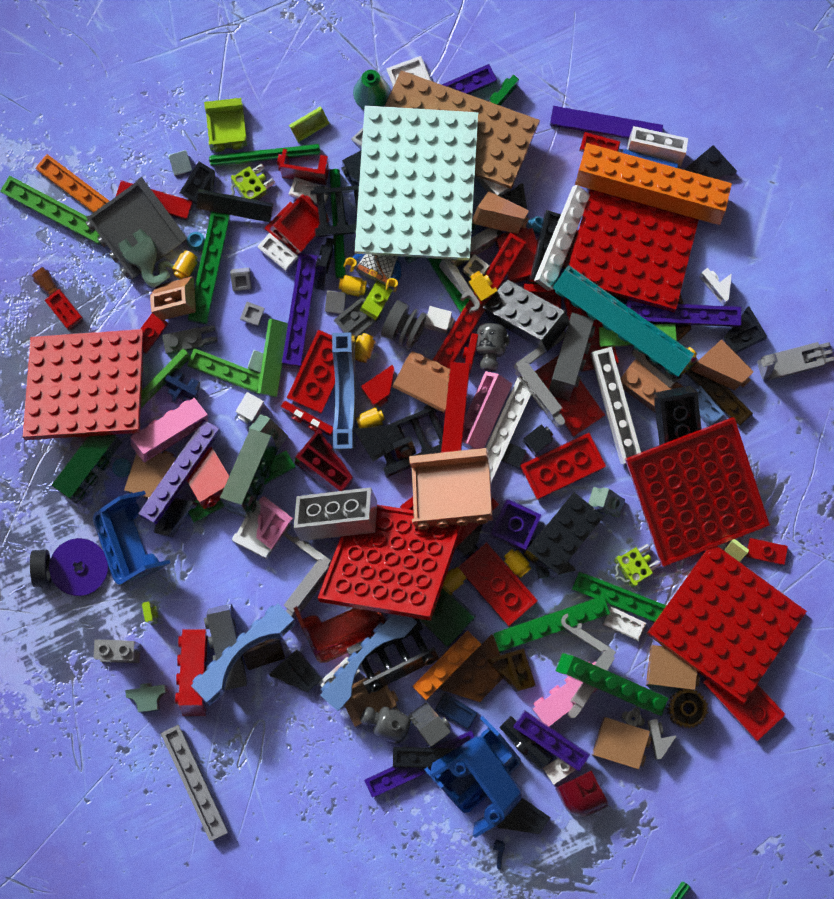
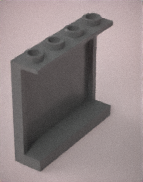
M142 177L93 214L86 216L88 220L86 225L92 232L96 231L100 236L97 238L103 247L107 246L110 249V257L115 263L119 261L122 265L120 269L126 278L130 276L132 280L140 275L141 271L136 266L125 261L121 255L123 253L118 246L120 242L127 239L132 247L135 246L138 242L133 234L142 229L147 236L150 235L156 245L157 262L187 240L185 234Z

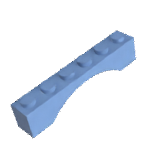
M332 333V353L335 371L333 449H356V433L354 431L356 428L355 334Z
M278 603L275 606H270L262 619L254 621L251 629L246 634L242 633L232 647H227L217 661H212L205 673L199 674L194 678L191 687L209 706L224 693L229 672L243 653L260 642L282 638L296 625L295 620Z
M387 614L389 619L384 624L380 622L373 630L375 632L374 636L371 639L367 637L361 643L362 649L358 653L354 651L347 659L349 664L345 668L341 666L335 672L334 676L336 678L332 683L327 681L320 689L323 692L320 696L339 711L352 697L355 675L366 656L386 642L404 638L417 624V621L412 617Z

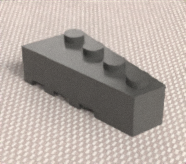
M575 313L571 314L570 324L567 327L549 387V391L554 397L569 401L574 387L578 388L581 376H578L579 370L583 371L586 362L583 359V355L588 354L591 343H588V338H592L595 327L592 326L594 321L592 318Z
M231 604L209 608L206 614L207 617L204 618L205 627L210 629L211 636L208 637L209 645L215 651L213 661H217L227 647H232L237 642L235 620L231 617ZM242 655L229 672L225 690L247 686Z
M427 702L408 715L430 747L450 733L451 725L445 717L441 719Z

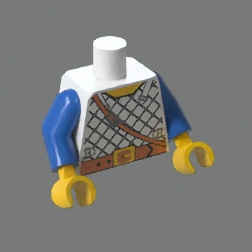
M355 254L353 257L347 258L343 267L350 265V272H353L355 266H357L356 271L384 284L386 290L390 286L394 287L393 292L397 291L398 283L402 277L401 263L398 261V256Z

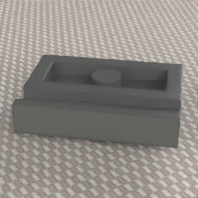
M363 296L334 319V322L343 333L355 334V339L381 318L379 315L374 320L359 311L366 300Z

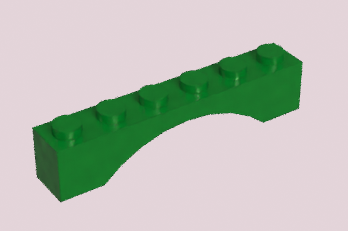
M562 653L555 670L562 675L604 691L659 716H662L668 701L666 696L569 654Z

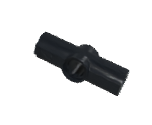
M510 716L499 728L514 742L513 745L524 756L527 755L542 770L551 761V755L538 743L515 729L514 724L516 720Z

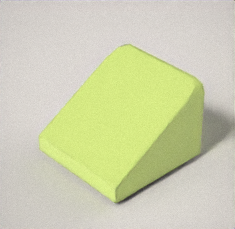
M733 539L724 551L740 562L749 552V549Z

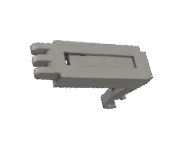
M487 228L472 237L470 259L474 254L478 255L493 246L502 230ZM442 259L439 267L462 294L460 300L464 301V299L469 298L475 307H471L470 313H475L479 308L480 302L457 268L468 260Z
M565 331L562 332L550 349L563 340ZM538 347L514 365L515 374L557 428H560L565 423L564 418L559 413L562 407L530 366L532 362L546 353L545 350Z
M816 342L763 356L761 360L757 361L762 380L767 379L770 381L820 368L826 363L833 362L834 357H826L833 354L832 349L824 350V348L831 346L830 342L820 345Z
M289 524L283 535L317 561L284 604L287 608L286 612L295 620L322 586L331 560L305 541H300L298 536H290L287 533L291 528Z
M568 613L565 614L561 619V625L600 652L601 655L594 665L608 670L615 659L613 656L616 651L582 630V623H579L577 628H572L566 624L565 620L568 618ZM584 683L580 685L570 700L574 704L568 713L570 718L577 717L595 690L594 687Z

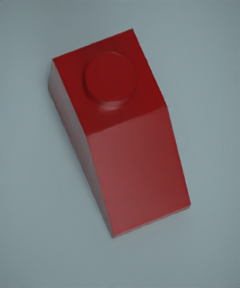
M393 365L361 386L362 392L374 408L377 406L380 408L389 402L388 398H390L395 372Z

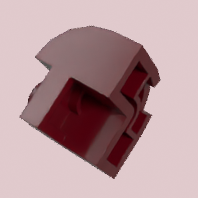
M592 770L555 788L565 809L574 816H590L609 806Z

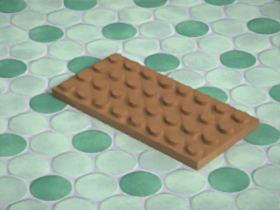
M402 70L385 107L478 112L475 176L510 189L513 187L540 123L539 119Z

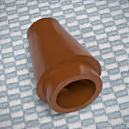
M41 267L32 274L33 281L48 293L49 296L58 290L48 269L46 270L44 267Z

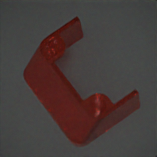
M297 606L294 607L301 628L316 660L320 663H326L347 654V648L365 640L367 637L373 636L375 634L373 630L380 622L385 623L382 613L352 608L321 622L320 618L316 615L302 618Z

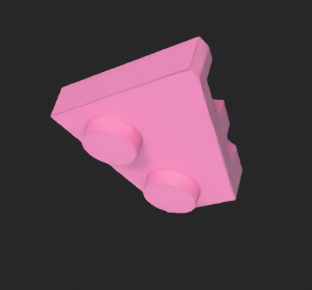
M263 496L259 500L261 509L258 515L259 527L256 538L272 550L293 518Z

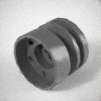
M397 300L384 323L381 336L393 341L399 335L400 346L408 339L405 348L410 350L419 340L425 328L427 314L422 312L417 319L418 309H415L409 315V305Z

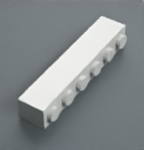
M612 347L594 351L590 356L620 464H625V458L641 453L613 350Z

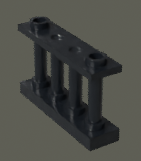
M359 185L325 189V186L313 187L314 190H310V196H316L320 223L318 228L314 229L315 238L355 234L357 221H355L356 224L350 225L346 222L343 193L354 192L357 214ZM335 194L338 214L337 226L329 227V224H327L324 195Z
M429 405L424 406V410L388 424L396 425L403 438L405 436L401 427L409 423L412 424L422 447L420 453L412 456L441 453L443 428L436 414L439 410ZM429 415L440 440L438 442L439 445L432 447L428 444L418 419ZM391 452L384 455L386 467L383 468L386 478L411 468L409 457L396 462Z
M413 618L417 621V624L404 638L412 635L421 654L410 659L401 641L404 638H400L380 645L368 655L377 653L386 671L375 676L368 663V656L361 663L368 680L363 682L368 694L377 692L382 687L424 666L432 665L439 659L434 647L429 650L427 649L419 633L423 627L418 618ZM363 641L347 648L350 656L354 651L358 653L362 649L360 645ZM395 644L403 660V663L392 667L384 651V648Z

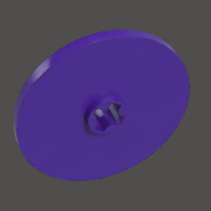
M75 538L65 541L56 548L50 559L49 572L53 583L62 592L72 596H85L95 592L103 584L108 573V563L104 551L96 543L88 539ZM83 563L82 567L84 569L75 572L74 564Z

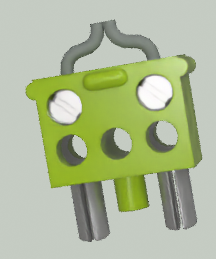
M259 164L253 169L249 166L235 176L231 175V195L234 196L235 187L241 197L259 200L267 194V189L275 184V180L271 178L262 184V181L266 179L265 175L262 173L257 177L256 174L265 169L263 164Z
M645 544L639 549L635 547L624 555L615 558L617 565L615 567L616 575L614 576L617 580L620 579L624 583H629L634 588L638 582L653 574L652 571L661 566V563L657 564L659 561L656 560L650 565L647 564L652 559L648 554L642 557L643 553L650 550V546ZM618 567H619L620 571L622 572V574L624 575V577L626 578V580H625L623 577H618V576H619Z

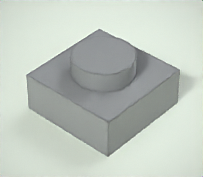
M246 302L240 320L258 327L265 308Z

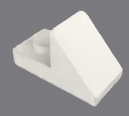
M708 268L700 274V279L718 301L725 305L729 300L732 274L719 282V278L714 271H710Z

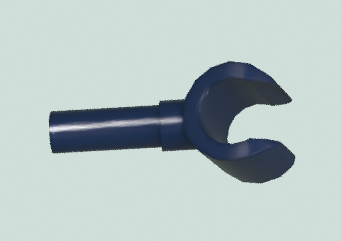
M496 839L493 850L498 851L497 869H501L505 843Z

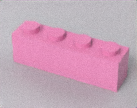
M485 371L465 416L462 445L469 450L485 447L511 389L512 383L501 375Z
M195 398L190 401H184L177 409L170 410L164 417L150 422L146 428L140 430V433H133L130 437L131 446L142 461L146 462L196 431L203 420L208 422V414Z
M567 677L564 680L566 684L562 687L555 686L549 691L551 694L546 699L541 697L533 703L535 706L532 709L539 720L548 726L552 725L570 711L574 705L570 700L582 682Z

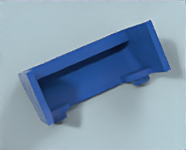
M145 491L119 496L93 515V523L112 577L118 585L152 574L170 564V560L159 562L158 558L152 553L146 555L134 519L138 517L140 507L136 500L146 494Z
M482 716L480 719L487 729L481 733L480 737L487 740L508 772L512 774L520 765V757L502 735ZM426 767L424 770L430 776L431 771ZM447 769L432 778L463 813L472 811L487 797L472 773L465 777H457L453 775L450 769Z
M483 737L472 738L432 763L430 772L432 778L448 768L457 777H465L472 773L493 803L485 809L484 817L474 822V838L500 824L521 800L522 791Z

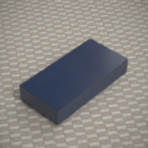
M444 693L435 708L436 711L467 730L478 715V712L447 693Z

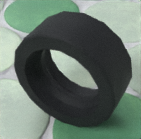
M48 550L31 551L30 577L33 587L50 585V553Z

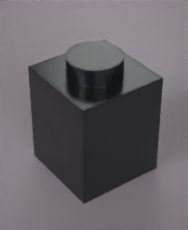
M541 424L523 438V443L535 456L552 443L553 433L547 426L544 428Z

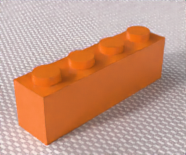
M467 630L412 687L427 700L481 646V643Z

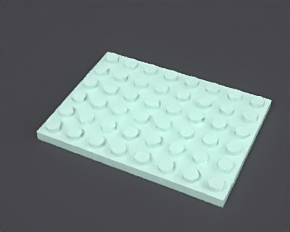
M365 106L355 254L470 260L478 112Z

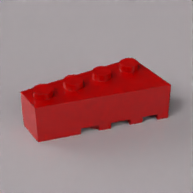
M182 629V636L178 637V647L181 648V655L177 656V666H180V673L176 675V685H179V692L175 694V704H178L182 716H206L203 699L191 687L194 678L207 671L206 665H204L207 662L208 635L206 629Z

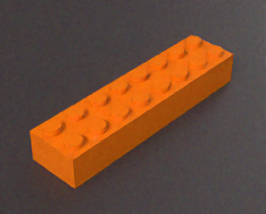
M586 143L575 185L717 225H720L732 185L729 182Z

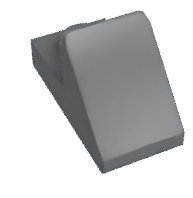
M657 719L648 720L655 760L662 759L676 738V735L661 738L660 734H663L661 722L658 723Z

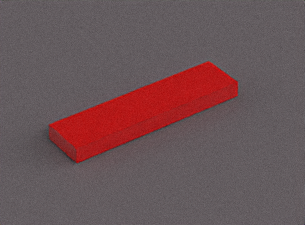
M121 180L116 196L133 184ZM151 189L171 216L188 220L193 201Z

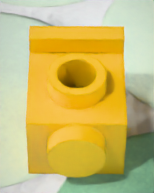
M480 271L470 276L471 280L468 283L480 301L498 291L496 287L493 289L490 287L493 283L487 275L483 276Z

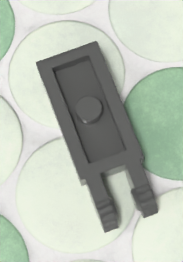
M215 326L198 327L162 335L166 354L177 353L182 349L186 351L204 347V345L217 343V337H209L202 340L201 335L215 331Z
M635 348L633 349L632 354L634 358L669 388L681 379V375L669 374L661 364L652 362L647 354L644 352L640 353Z

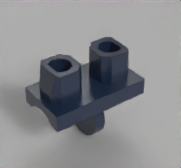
M178 370L171 376L167 375L165 379V386L170 388L168 394L173 396L171 402L176 404L178 400L184 402L187 398L190 400L195 398L197 400L200 382L191 378L188 385L182 383L185 374Z

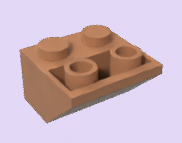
M188 277L158 285L150 294L151 312L161 321L196 312L194 278Z

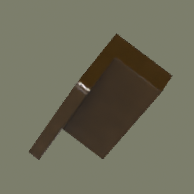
M279 638L260 642L242 654L248 670L285 659Z

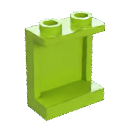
M233 98L204 102L210 151L222 152L228 148L240 150L246 147L247 138L242 99Z

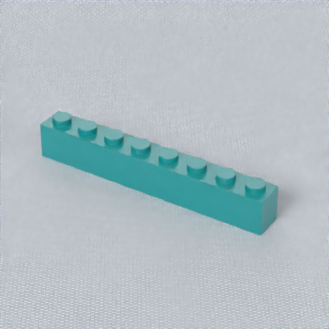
M570 265L567 266L552 287L559 296L569 299L576 308H582L590 318L599 320L604 328L609 331L613 330L621 340L630 342L638 352L647 354L652 362L661 364L671 375L679 376L694 355L690 350Z

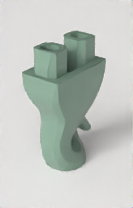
M139 229L133 234L138 244L132 247L128 240L125 239L118 246L123 253L121 255L125 261L136 266L141 271L146 284L155 288L170 278V273L166 267L173 268L174 265L170 262L162 261L158 265L159 275H153L157 248L150 235L147 236L142 229Z

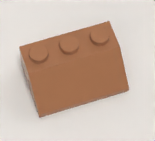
M411 351L392 387L444 413L446 410L450 369L424 357L420 353Z
M637 359L632 362L620 378L623 390L653 412H655L653 393L684 387L677 382L669 388L641 365Z

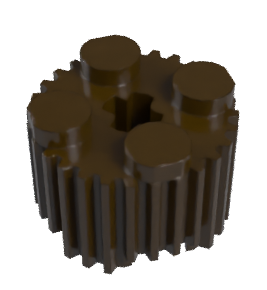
M683 689L674 693L670 700H668L669 704L667 706L669 707L666 708L669 711L667 714L670 715L668 717L670 721L677 725V727L685 729L701 725V722H704V718L707 717L706 714L709 713L707 712L709 709L707 707L708 703H706V699H703L704 696H700L701 693H697L694 689ZM686 703L688 707L692 708L689 714H686V711L683 710Z

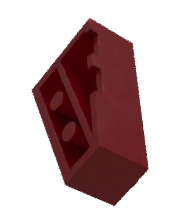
M319 428L295 456L294 463L331 492L345 491L351 485L353 477Z

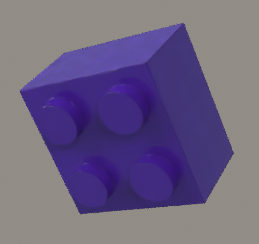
M506 499L490 533V537L525 552L541 518V514Z

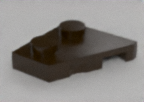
M524 648L488 659L490 665L515 692L536 686Z

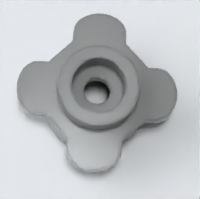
M635 707L632 711L622 713V718L625 719L626 724L635 727L644 724L639 708Z

